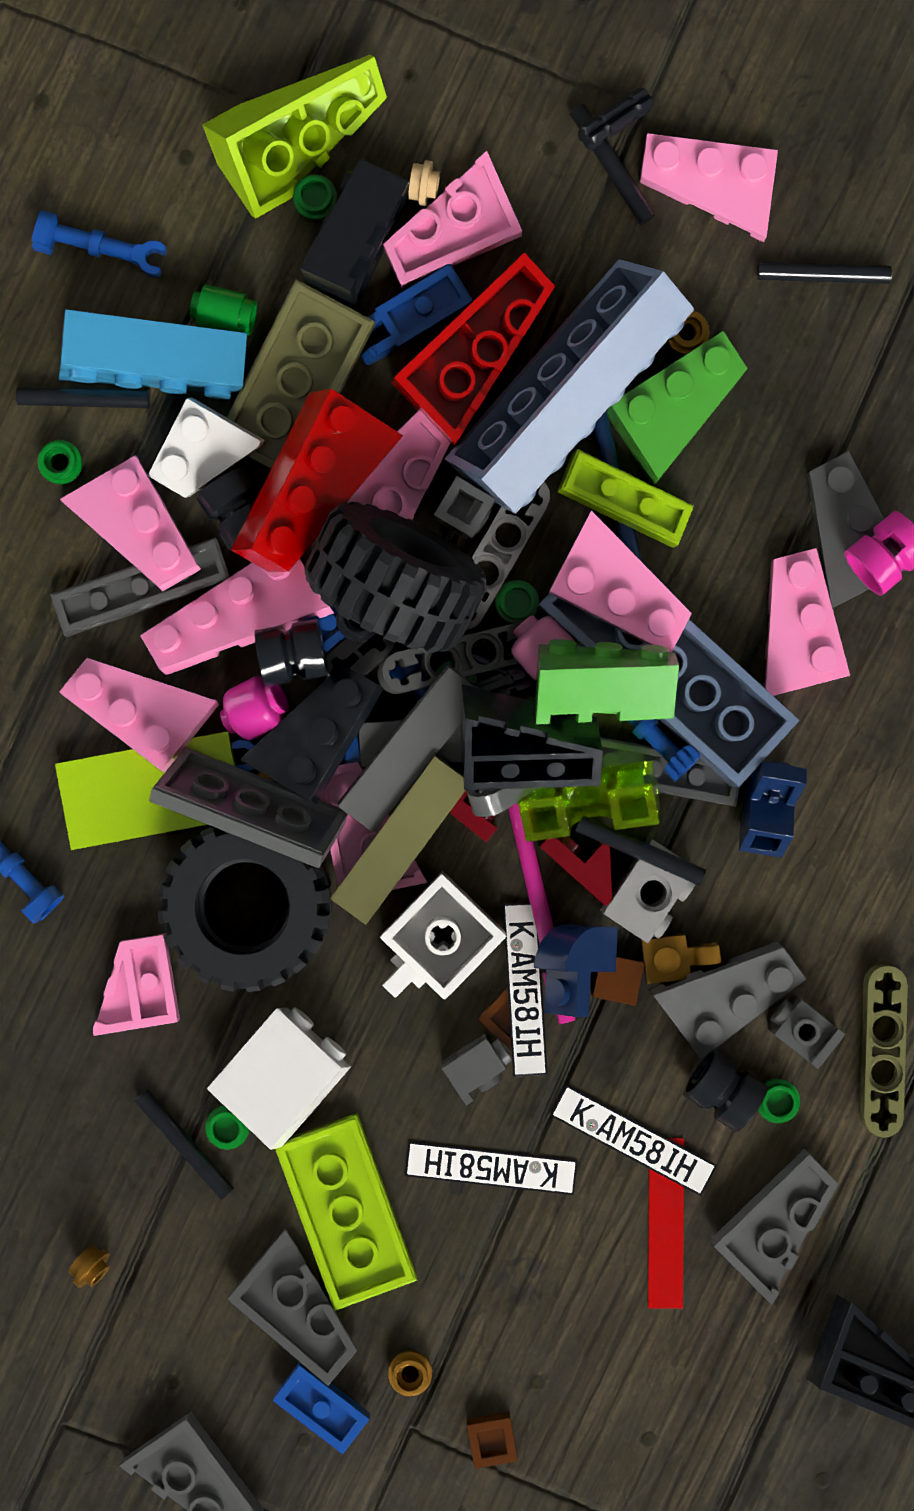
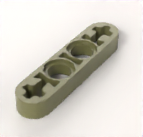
M884 963L871 967L865 974L863 981L859 1110L860 1120L864 1127L875 1136L882 1138L891 1137L898 1133L904 1120L908 984L903 972L892 965ZM888 972V978L896 981L895 988H888L887 1002L891 1005L896 1004V1010L885 1007L873 1009L874 1002L883 1004V992L875 988V982L883 980L884 973ZM882 1016L891 1017L896 1026L895 1033L887 1040H879L873 1034V1024ZM881 1060L890 1061L894 1066L892 1079L884 1084L874 1082L871 1075L872 1067ZM872 1090L884 1094L894 1092L892 1098L884 1095V1108L892 1113V1117L884 1119L883 1126L880 1127L871 1118L872 1113H878L880 1110V1098L876 1095L871 1096Z

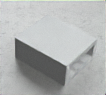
M296 1007L292 1010L276 1008L207 1088L270 1150L282 1147L351 1068L343 1060L346 1055L345 1051L329 1037L322 1040L311 1030L314 1025L312 1020Z

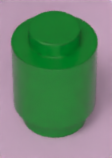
M205 284L201 292L195 291L193 293L190 304V317L196 318V327L247 333L250 336L255 325L258 303L257 300L249 299L247 293Z

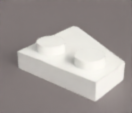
M187 398L148 476L187 498L206 486L215 477L220 476L233 467L235 463L245 456L256 451L263 445L265 440L194 398Z

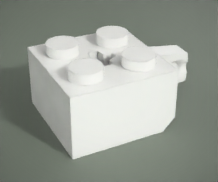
M441 871L381 933L380 938L396 953L390 961L397 967L384 981L382 986L396 998L411 982L418 988L426 982L443 999H446L507 937L506 932L448 875ZM437 925L442 929L448 925L453 928L451 932L453 942L449 944L443 940L439 944L435 943L433 940L436 932L433 928Z

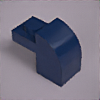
M762 761L759 770L755 769L750 774L741 813L739 851L783 857L794 836V808L807 783V768L791 766L786 762L780 761L772 763Z
M563 924L553 928L546 934L538 947L534 961V968L546 969L544 1013L571 1017H589L591 972H616L618 927Z

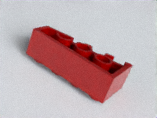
M525 252L407 364L392 381V384L417 411L421 410L450 442L451 448L461 437L473 415L478 410L490 388L555 287Z
M331 388L309 393L231 550L267 572H289L317 539L330 511L341 503L349 501L403 435Z

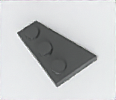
M285 1227L229 1294L227 1300L329 1386L357 1352V1348Z

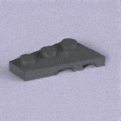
M849 451L807 473L814 524L818 530L821 549V567L825 574L832 609L869 590L847 563L844 552L864 535L873 537V528L884 519Z
M774 942L728 959L726 965L704 973L699 970L685 975L686 980L667 987L661 984L648 990L702 1059L805 981L806 978L783 946L778 942Z
M803 1149L710 1239V1242L773 1305L780 1292L778 1286L787 1269L792 1270L799 1257L797 1254L799 1247L808 1231L814 1230L838 1183Z
M192 1412L130 1453L119 1465L131 1476L136 1472L153 1485L151 1490L163 1499L167 1496L187 1511H265Z

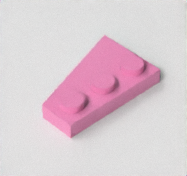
M136 455L60 499L162 591L201 569Z
M89 658L85 659L59 691L65 698L163 773L167 771L219 706L216 700Z

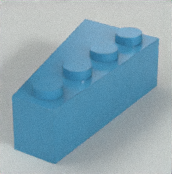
M65 309L59 380L111 384L124 388H160L162 392L185 394L187 390L202 391L204 396L209 398L230 399L231 394H238L243 387L247 333Z

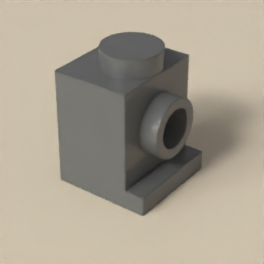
M457 476L436 510L434 517L436 522L461 537L467 539L469 536L473 539L475 534H478L491 513L490 509L496 499Z
M797 996L791 1002L784 1000L776 1008L770 1019L773 1024L769 1031L817 1069L820 1068L846 1035ZM803 1024H811L813 1028L806 1039L800 1038L798 1034L799 1028Z
M484 1033L442 1061V1070L467 1106L473 1102V1090L478 1088L480 1092H484L502 1080L503 1077L500 1073L506 1069L505 1065L512 1062V1058L499 1038L492 1042L487 1033Z

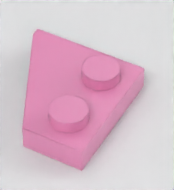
M166 933L127 939L119 943L114 959V968L103 994L105 997L98 1019L94 1023V1036L175 1023L180 1020L170 953L163 938Z

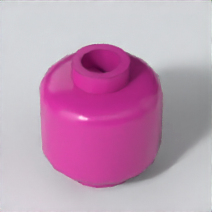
M254 676L232 687L224 694V709L221 710L220 716L223 725L231 734L237 733L244 740L254 741L267 735L285 718V713L289 710V704L280 685L266 687L262 677Z

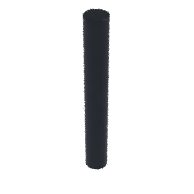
M585 104L577 106L570 112V116L579 130L584 123L593 118ZM603 139L604 143L592 150L638 223L643 225L650 221L655 214L607 139Z
M758 262L757 280L889 284L892 274L891 266Z
M21 387L16 389L17 405L149 409L151 403L150 391Z
M582 815L576 828V832L698 886L701 884L706 873V869L584 815Z
M147 1089L135 1100V1103L220 1200L224 1199L234 1187L152 1093Z

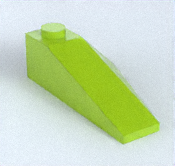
M368 55L241 103L207 121L202 126L217 165L251 216L256 219L293 198V192L297 183L306 177L316 166L321 168L331 158L328 153L345 135L351 136L386 100L387 96L375 57Z

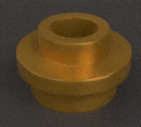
M693 311L684 321L683 327L691 328L694 332V338L686 341L678 333L669 338L667 344L673 351L681 355H687L709 339L710 330L706 319L700 313Z
M94 1245L84 1250L69 1268L68 1272L74 1277L73 1283L78 1288L83 1287L85 1284H88L90 1287L96 1285L110 1268L106 1264L110 1254L105 1249L98 1250Z
M403 1351L397 1354L389 1365V1382L395 1391L404 1396L419 1395L431 1383V1364L427 1357L418 1351ZM406 1366H414L418 1369L419 1373L413 1378H408L403 1374L402 1370Z

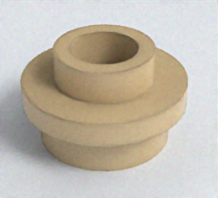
M425 160L424 164L414 163L412 167L409 199L419 201V206L426 207L428 198L436 199L440 172L433 171V161Z

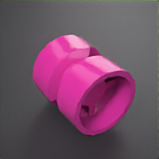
M898 511L890 513L873 528V537L864 535L844 552V557L856 576L872 592L879 596L885 594L902 580V570L909 572L914 570V524Z

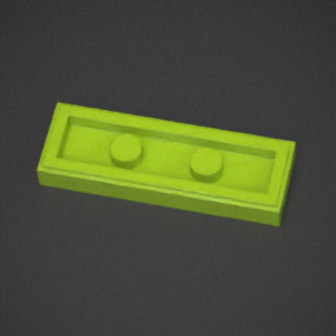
M579 449L573 452L557 490L558 493L672 548L679 545L694 507Z

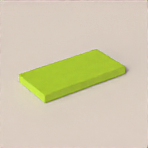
M229 731L192 738L185 747L236 766ZM133 749L55 764L71 850L208 825L149 801L152 788L164 773Z
M358 1113L292 1136L282 1147L275 1149L334 1311L417 1281L415 1268Z

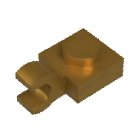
M685 933L661 936L659 939L652 937L649 943L641 939L647 984L685 980V975L691 973L690 965L721 963L720 948L717 942L687 946Z

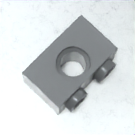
M647 838L645 841L647 844L675 855L651 838ZM634 858L612 891V901L607 906L603 905L600 911L649 943L653 936L659 939L663 935L673 918L668 912L677 899L683 902L689 896L695 884ZM650 880L659 881L663 888L660 900L653 904L644 903L640 896L642 886Z

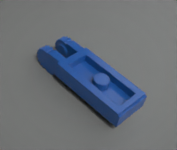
M451 264L446 265L375 308V313L367 317L376 322L371 333L375 332L383 324L389 337L369 347L361 357L366 365L379 361L396 348L398 350L402 349L463 312L473 302Z

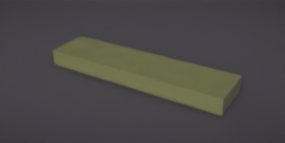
M435 755L332 895L331 900L366 925L466 791L464 790L463 774Z

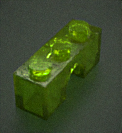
M653 760L602 767L600 786L538 788L518 801L526 842L570 836L572 826L580 821L582 815L586 817H609L613 819L615 830L656 825L660 821V799Z

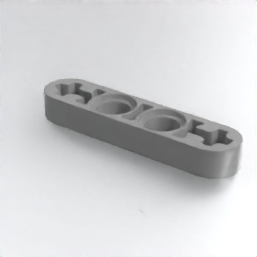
M545 482L538 488L537 498L542 503L539 506L532 503L525 513L524 518L532 519L531 524L527 526L519 517L506 514L507 509L501 506L472 556L476 565L482 561L494 563L499 570V577L495 583L487 586L485 594L489 596L485 602L481 600L475 612L477 615L470 621L466 631L476 628L481 623L546 511L550 500V490ZM504 523L514 524L521 533L519 543L513 547H503L496 540V530Z

